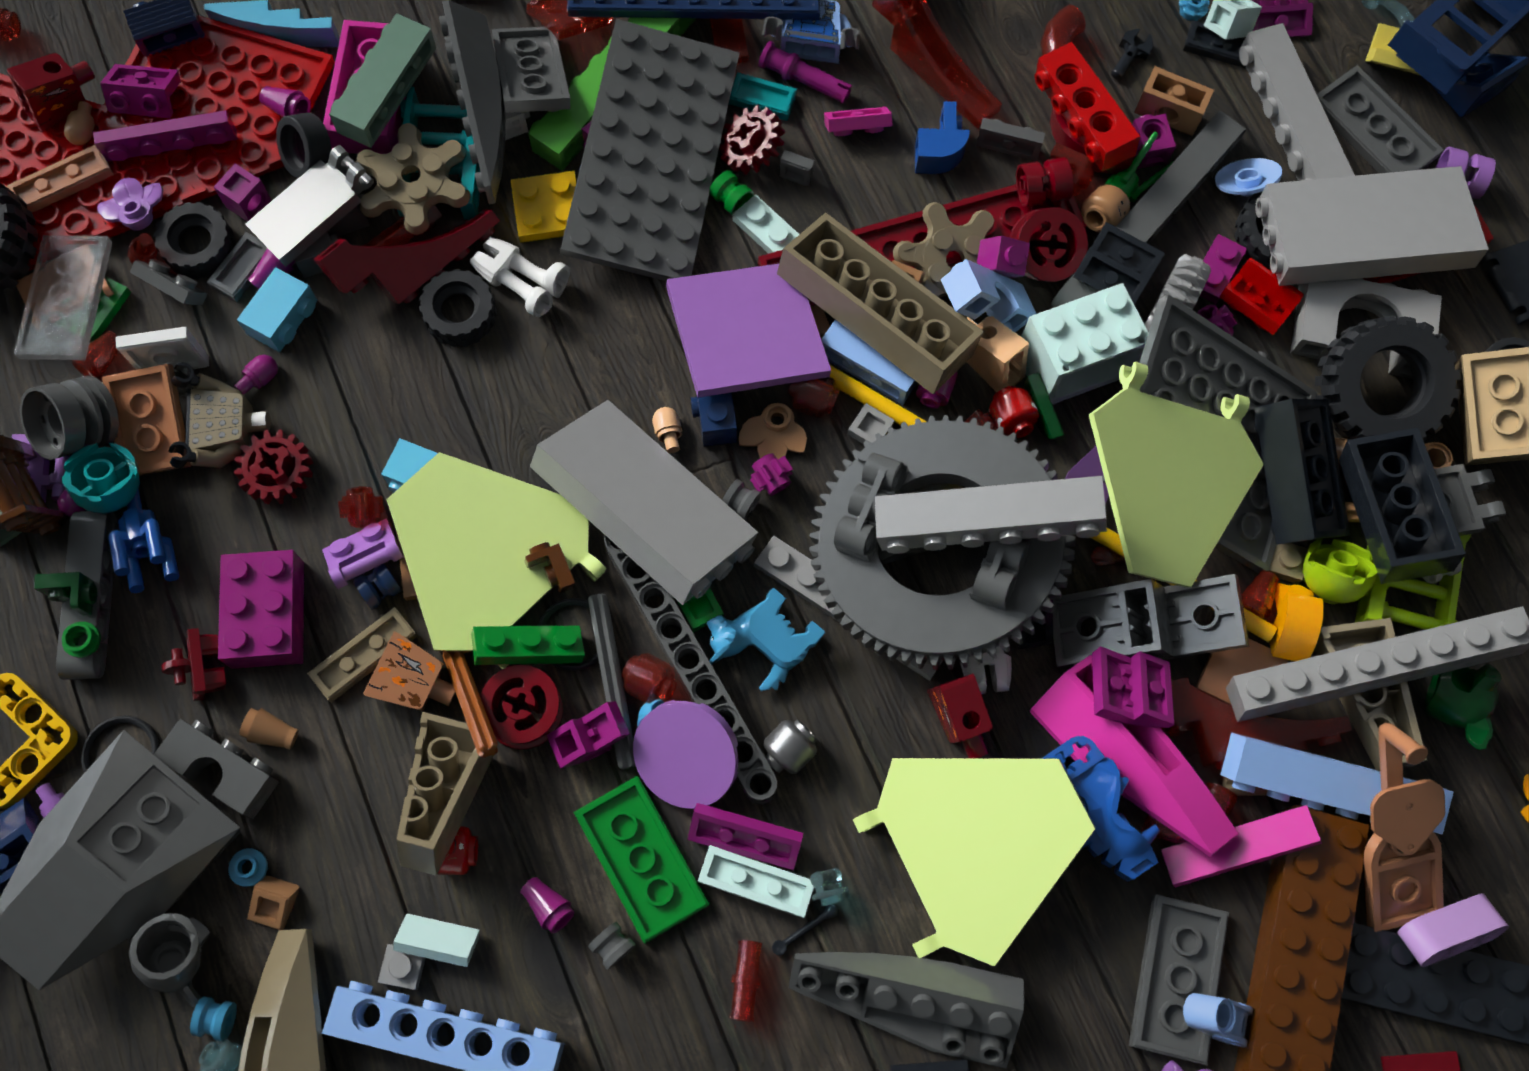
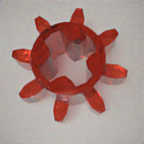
M367 486L349 488L346 491L347 496H342V501H338L340 518H348L349 525L355 528H364L371 523H376V518H380L381 513L384 512L383 497L375 496L373 488Z

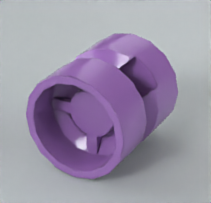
M1447 147L1440 156L1435 168L1461 166L1471 197L1473 199H1480L1492 180L1496 166L1495 159L1479 154L1469 157L1468 152L1465 150Z

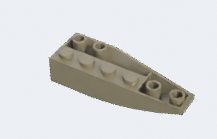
M312 929L278 931L252 1005L238 1071H326Z

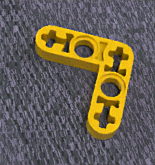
M13 673L0 674V708L30 738L0 766V785L6 787L4 789L6 797L0 799V810H7L23 799L75 747L78 740L77 731L74 726L26 680ZM8 684L12 685V690L23 699L17 702L15 699L6 696L5 686ZM39 704L42 708L41 717L34 723H27L25 720L27 709L32 705ZM50 726L52 729L62 732L60 736L63 741L60 744L54 743L55 738L48 731L44 730L46 727ZM30 755H36L38 758L36 770L31 774H23L21 771L23 760ZM12 774L17 779L22 780L20 784L13 782L15 779L9 777V775Z

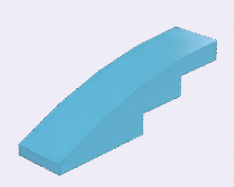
M268 0L204 4V10L210 19L304 47L339 46V35L332 17L304 19L300 8L272 10Z

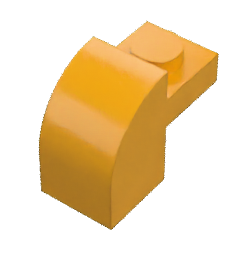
M1278 583L1274 592L1278 614L1273 623L1277 627V631L1269 641L1272 656L1291 661L1310 658L1322 627L1323 599L1314 597V593L1301 585L1290 586Z

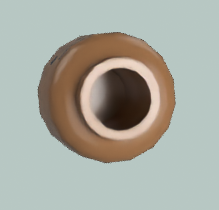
M1114 185L1100 186L1083 202L1081 214L1085 224L1093 231L1100 233L1106 222L1116 227L1130 212V201L1120 188Z

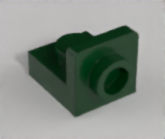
M81 572L35 574L34 589L48 596V600L56 602L70 601L71 609L82 615H92L93 604L96 603L98 595L96 585L92 579Z

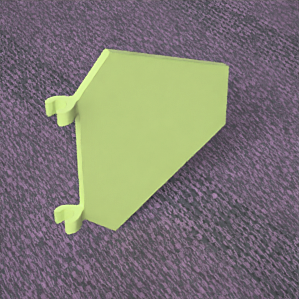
M1133 362L1132 367L1122 365L1119 371V379L1123 389L1090 413L1089 418L1128 573L1183 587H1192L1264 465L1241 424L1242 418L1249 409L1250 399L1239 394L1235 395V399L1223 397L1220 408L1224 417L1141 392L1140 388L1148 375V366L1138 362Z
M440 452L387 499L434 651H473L471 638L473 626H513L553 588L550 586L543 568L548 566L547 561L530 568L526 567L525 556L529 555V549L536 545L549 542L550 546L559 543L569 569L571 570L579 564L594 582L607 569L597 558L588 553L589 520L563 496ZM503 664V665H498V666H499L501 669H504V668H506L509 664Z
M893 758L878 807L853 819L859 833L869 831L882 822L885 823L936 929L935 934L912 944L917 956L922 958L941 947H947L992 966L999 962L1096 829L1060 759Z

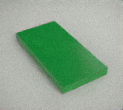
M638 776L573 812L644 944L710 906Z

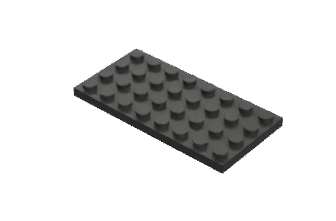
M616 19L562 240L561 255L663 281L692 275L739 52Z

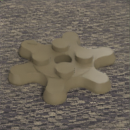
M406 123L398 129V144L393 147L391 152L379 154L366 149L358 154L356 162L364 167L366 173L373 176L377 181L375 188L362 196L359 209L364 216L369 218H375L387 209H398L404 214L406 230L413 235H419L429 228L428 212L433 205L445 203L454 208H461L469 202V190L462 184L453 182L449 178L451 168L465 159L466 150L456 140H449L438 148H426L421 143L422 135L420 130L413 124ZM417 170L421 174L417 181L411 183L404 181L403 175L416 172Z
M932 202L924 208L922 214L928 228L926 238L919 243L909 241L897 243L893 249L894 260L925 272L922 285L939 298L948 296L941 281L952 270L946 262V256L949 252L956 251L961 256L962 261L968 259L977 263L980 240L985 239L994 227V217L990 212L979 210L972 215L967 224L956 225L949 220L947 211L941 203Z

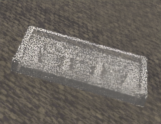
M108 236L42 237L13 353L19 359L86 360L113 243Z

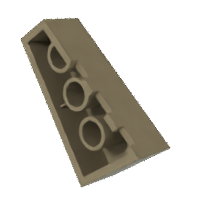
M1391 618L1321 627L1314 650L1317 656L1396 637ZM1407 682L1339 698L1376 770L1380 771L1378 731L1381 724L1390 723L1412 737L1419 745L1423 746ZM1402 753L1403 768L1417 765L1408 764L1405 760V755Z
M422 712L419 737L416 740L413 767L410 769L407 797L404 799L396 841L400 866L437 876L493 756L489 755L486 758H482L478 755L467 723Z

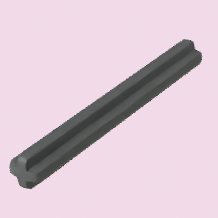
M595 594L588 598L606 702H617L630 733L614 743L617 764L620 769H629L636 766L633 756L634 740L609 603L606 594Z

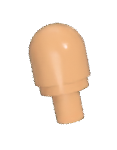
M662 407L653 415L652 422L655 435L660 442L665 443L668 453H676L680 450L678 439L682 435L680 419L674 409Z

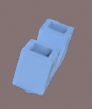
M968 259L956 264L941 279L955 312L972 319H976L986 312L988 316H993L1016 332L1027 324L1029 316L1036 314L1021 283Z

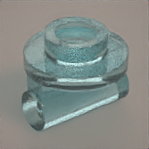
M828 869L811 875L810 881L817 893L812 895L813 901L820 899L822 906L844 901L842 893L849 892L848 886L842 887V873L839 869Z
M224 1038L223 1042L211 1041L206 1045L199 1057L200 1071H234L240 1063L242 1046L232 1043Z

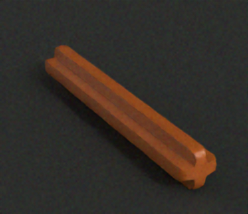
M443 651L442 656L477 753L482 758H486L489 755L494 756L498 752V743L464 652Z

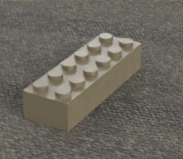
M826 212L783 248L777 275L932 394L973 356L984 333L983 330L960 313L955 312L946 302Z

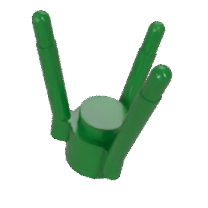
M1152 133L1128 169H1124L1117 174H1111L1105 185H1114L1120 188L1131 202H1135L1141 193L1152 186L1174 162L1172 161L1138 187L1139 177L1135 170L1157 139L1158 133Z

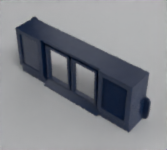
M1436 0L1412 22L1407 20L1389 42L1388 46L1397 52V57L1446 95L1529 16V0H1473L1504 25L1493 36L1489 35L1454 7L1460 0ZM1443 15H1446L1482 43L1483 46L1472 56H1469L1432 25Z

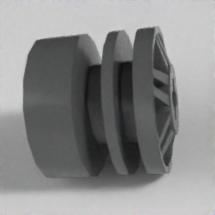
M84 376L60 382V384L51 383L27 389L21 397V424L32 448L41 457L52 460L72 455L76 451L92 444H97L99 448L110 445L109 443H113L117 437L119 420L114 399L107 387L97 378Z

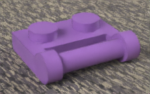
M387 519L378 523H371L364 527L363 530L347 538L338 539L330 546L322 549L329 568L328 572L337 589L348 585V580L389 560L395 562L404 558Z

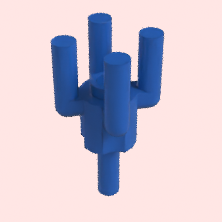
M138 489L134 499L127 505V511H124L123 516L118 520L120 531L114 530L108 536L114 572L117 576L127 575L129 591L131 593H140L145 589L139 562L141 558L150 556L151 563H161L166 581H175L179 578L172 540L169 537L161 536L159 523L155 518L154 512L142 510Z

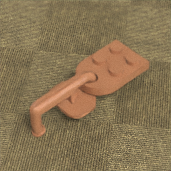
M1384 723L1379 726L1381 791L1376 794L1371 802V829L1374 834L1369 839L1364 851L1367 926L1373 927L1375 932L1404 926L1419 916L1444 907L1442 849L1439 838L1433 831L1445 816V793L1441 785L1430 779L1403 784L1402 753L1405 755L1407 763L1414 765L1421 763L1427 757L1428 749L1425 746L1419 745L1412 737L1390 723Z

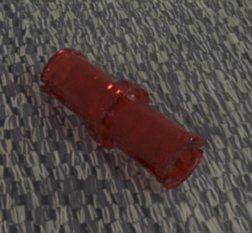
M738 940L736 974L731 975V984H734L729 1019L754 1022L756 989L761 987V978L758 977L762 943Z

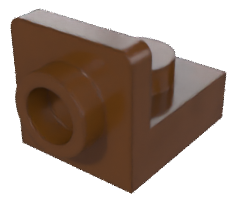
M545 542L529 549L530 554L525 556L527 568L547 561L548 566L543 568L550 586L557 585L560 593L574 588L575 582L559 543L550 546L549 542Z

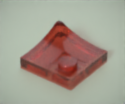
M532 0L527 4V14L542 22L558 40L609 26L613 22V17H568V0Z

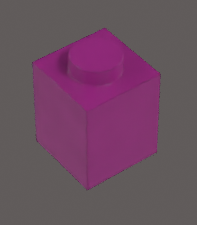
M1005 236L980 240L977 264L1007 278L1025 276L1030 243Z

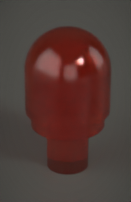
M140 234L139 237L131 241L128 258L132 264L135 260L149 263L151 259H156L158 250L149 234Z

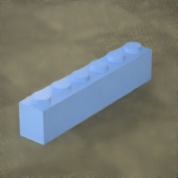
M1232 732L1220 774L1233 780L1232 787L1254 793L1255 788L1259 787L1267 789L1266 796L1289 802L1290 796L1302 798L1301 805H1307L1310 808L1321 811L1324 810L1325 805L1336 807V814L1358 820L1359 813L1370 816L1369 822H1371V802L1376 794L1381 791V775L1378 770ZM1403 777V784L1417 781ZM1444 788L1445 816L1433 831L1442 835L1454 793Z

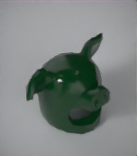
M1487 663L1478 670L1466 667L1433 675L1426 694L1423 711L1447 725L1466 730V738L1474 748L1478 750L1486 749L1488 741L1493 735L1490 717L1498 704L1499 691L1497 684L1502 679L1501 673Z

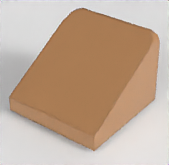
M265 876L263 880L254 886L247 919L283 930L297 898L299 886L272 876Z

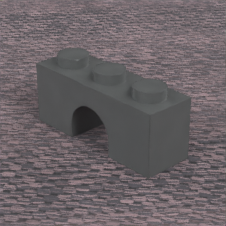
M179 719L154 755L165 765L193 781L197 779L204 768L211 764L219 763L222 767L223 776L221 783L212 795L242 815L254 819L280 782L270 776L273 768L254 757L251 763L240 756L244 750L226 738L220 744L211 738L215 731L200 721L195 720L190 725Z

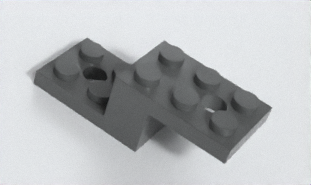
M1236 574L1195 581L1192 587L1179 585L1163 587L1153 579L1062 595L1060 601L1053 600V639L1056 664L1061 669L1075 666L1089 655H1092L1100 646L1128 657H1132L1139 651L1163 660L1249 647L1239 577ZM1205 607L1213 608L1215 611L1213 622L1206 626L1200 625L1197 620L1199 611ZM1094 618L1097 623L1096 631L1091 636H1083L1081 632L1082 623L1086 619Z

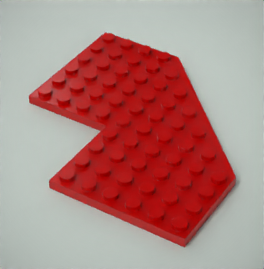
M198 15L205 34L204 38L199 37L198 40L180 44L179 47L174 46L173 49L168 48L167 51L162 50L161 53L156 52L155 55L150 54L148 57L143 56L136 44L125 65L179 71L181 82L170 97L173 115L171 118L111 113L107 110L106 103L102 105L85 100L92 106L90 115L94 118L95 123L93 132L226 110L236 127L237 140L226 141L223 144L196 146L188 150L166 151L157 155L131 157L123 161H107L114 173L113 176L47 207L32 212L35 218V225L33 227L38 230V241L33 242V246L37 248L35 258H30L28 266L31 267L29 271L65 257L88 245H94L130 230L121 221H106L97 209L99 203L114 198L112 195L115 184L124 178H135L143 188L153 183L161 185L163 198L152 208L153 220L162 217L166 212L173 210V207L177 205L181 206L188 202L196 203L216 195L217 192L214 186L234 164L242 167L255 177H260L284 167L276 142V130L279 121L283 117L261 104L259 99L260 92L265 86L301 91L310 101L309 113H311L335 64L333 56ZM1 73L0 183L7 186L95 145L94 134H92L91 140L85 145L70 143L64 134L67 117L41 132L24 111L10 77Z

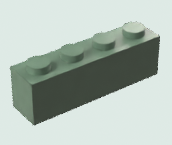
M397 13L390 24L384 26L380 39L374 48L368 50L364 63L358 72L350 77L347 88L341 97L332 104L329 115L337 133L372 148L436 50L431 28Z

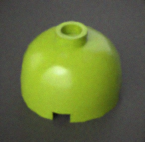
M1323 539L1311 543L1305 556L1302 572L1306 585L1315 595L1329 604H1343L1355 602L1371 590L1378 573L1374 563L1370 561L1372 555L1369 551L1354 543L1339 539H1333L1331 545H1321Z

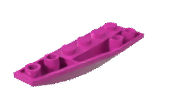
M1089 655L1066 671L1031 708L1030 713L1060 745L1075 736L1090 738L1105 758H1110L1115 762L1119 769L1120 777H1127L1129 779L1121 795L1209 857L1238 835V832L1212 793L1160 727L1131 725L1094 715L1092 655ZM1076 744L1072 745L1074 752L1071 757L1075 761L1081 759L1084 763L1088 762L1085 757L1089 752L1086 746L1079 748Z

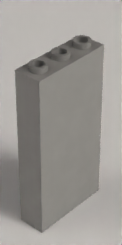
M1461 166L1266 184L1260 198L1256 200V214L1258 218L1262 219L1264 227L1263 241L1265 245L1269 246L1271 254L1270 268L1272 273H1276L1279 286L1475 268L1489 250Z
M606 400L537 444L530 467L682 605L693 596L697 599L703 596L710 588L711 582L714 579L719 581L724 579L732 570L735 562L738 561L742 564L755 549L752 543L758 531L609 400Z

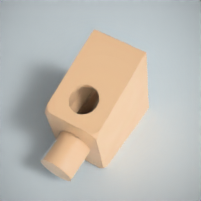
M993 316L986 317L979 324L975 323L970 317H967L969 321L984 331L973 356L967 363L996 392L1007 386H1015L1025 378L1029 342Z

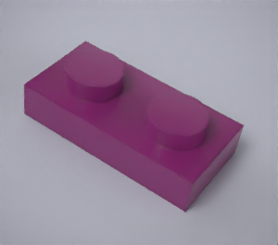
M1220 234L1216 236L1203 259L1204 263L1210 265L1211 273L1200 294L1202 298L1217 304L1220 294L1228 285L1245 254L1246 247Z

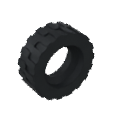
M201 202L184 203V205L173 207V210L166 212L162 220L158 221L156 225L157 230L154 232L155 247L166 264L171 267L170 269L175 273L192 277L193 279L212 276L211 274L216 271L234 248V244H236L233 232L223 215L219 211L217 212L211 205L207 206ZM195 227L207 229L211 235V242L206 249L196 254H187L180 249L179 239L186 231Z
M454 269L451 272L445 271L441 275L433 277L431 282L423 288L424 292L420 295L419 299L421 304L419 306L420 313L429 333L433 338L436 337L440 343L449 344L451 347H466L474 342L476 344L481 341L482 337L490 333L489 330L494 326V318L497 316L496 304L490 287L487 283L483 282L479 275L476 276L467 270L466 272L460 271V269ZM455 294H463L470 297L475 306L472 316L466 321L459 323L447 320L442 314L443 303L447 298Z

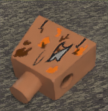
M394 631L363 695L423 711L429 698L449 706L456 692L453 684L440 679L445 667L441 661Z

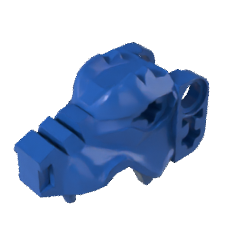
M1075 736L1041 758L1061 760L1096 828L1082 848L1087 846V850L1094 858L1103 853L1101 863L1108 868L1115 866L1114 874L1127 882L1135 879L1158 863L1150 844L1160 832L1159 828L1154 824L1142 833H1139L1130 825L1123 814H1117L1120 796L1129 779L1127 777H1120V772L1115 762L1110 758H1105L1090 738ZM1076 744L1079 748L1086 746L1089 750L1085 756L1088 762L1084 763L1081 759H1078L1068 766L1069 769H1066L1064 762L1074 752L1072 745Z

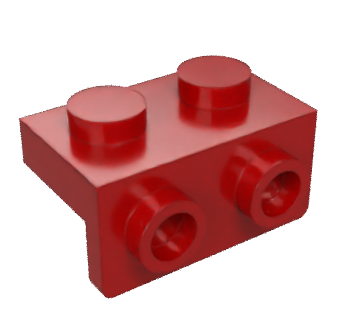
M1249 258L1219 297L1226 301L1229 307L1240 311L1253 320L1256 326L1274 335L1302 300L1304 294L1292 285L1279 286L1275 273H1272V271L1255 259Z

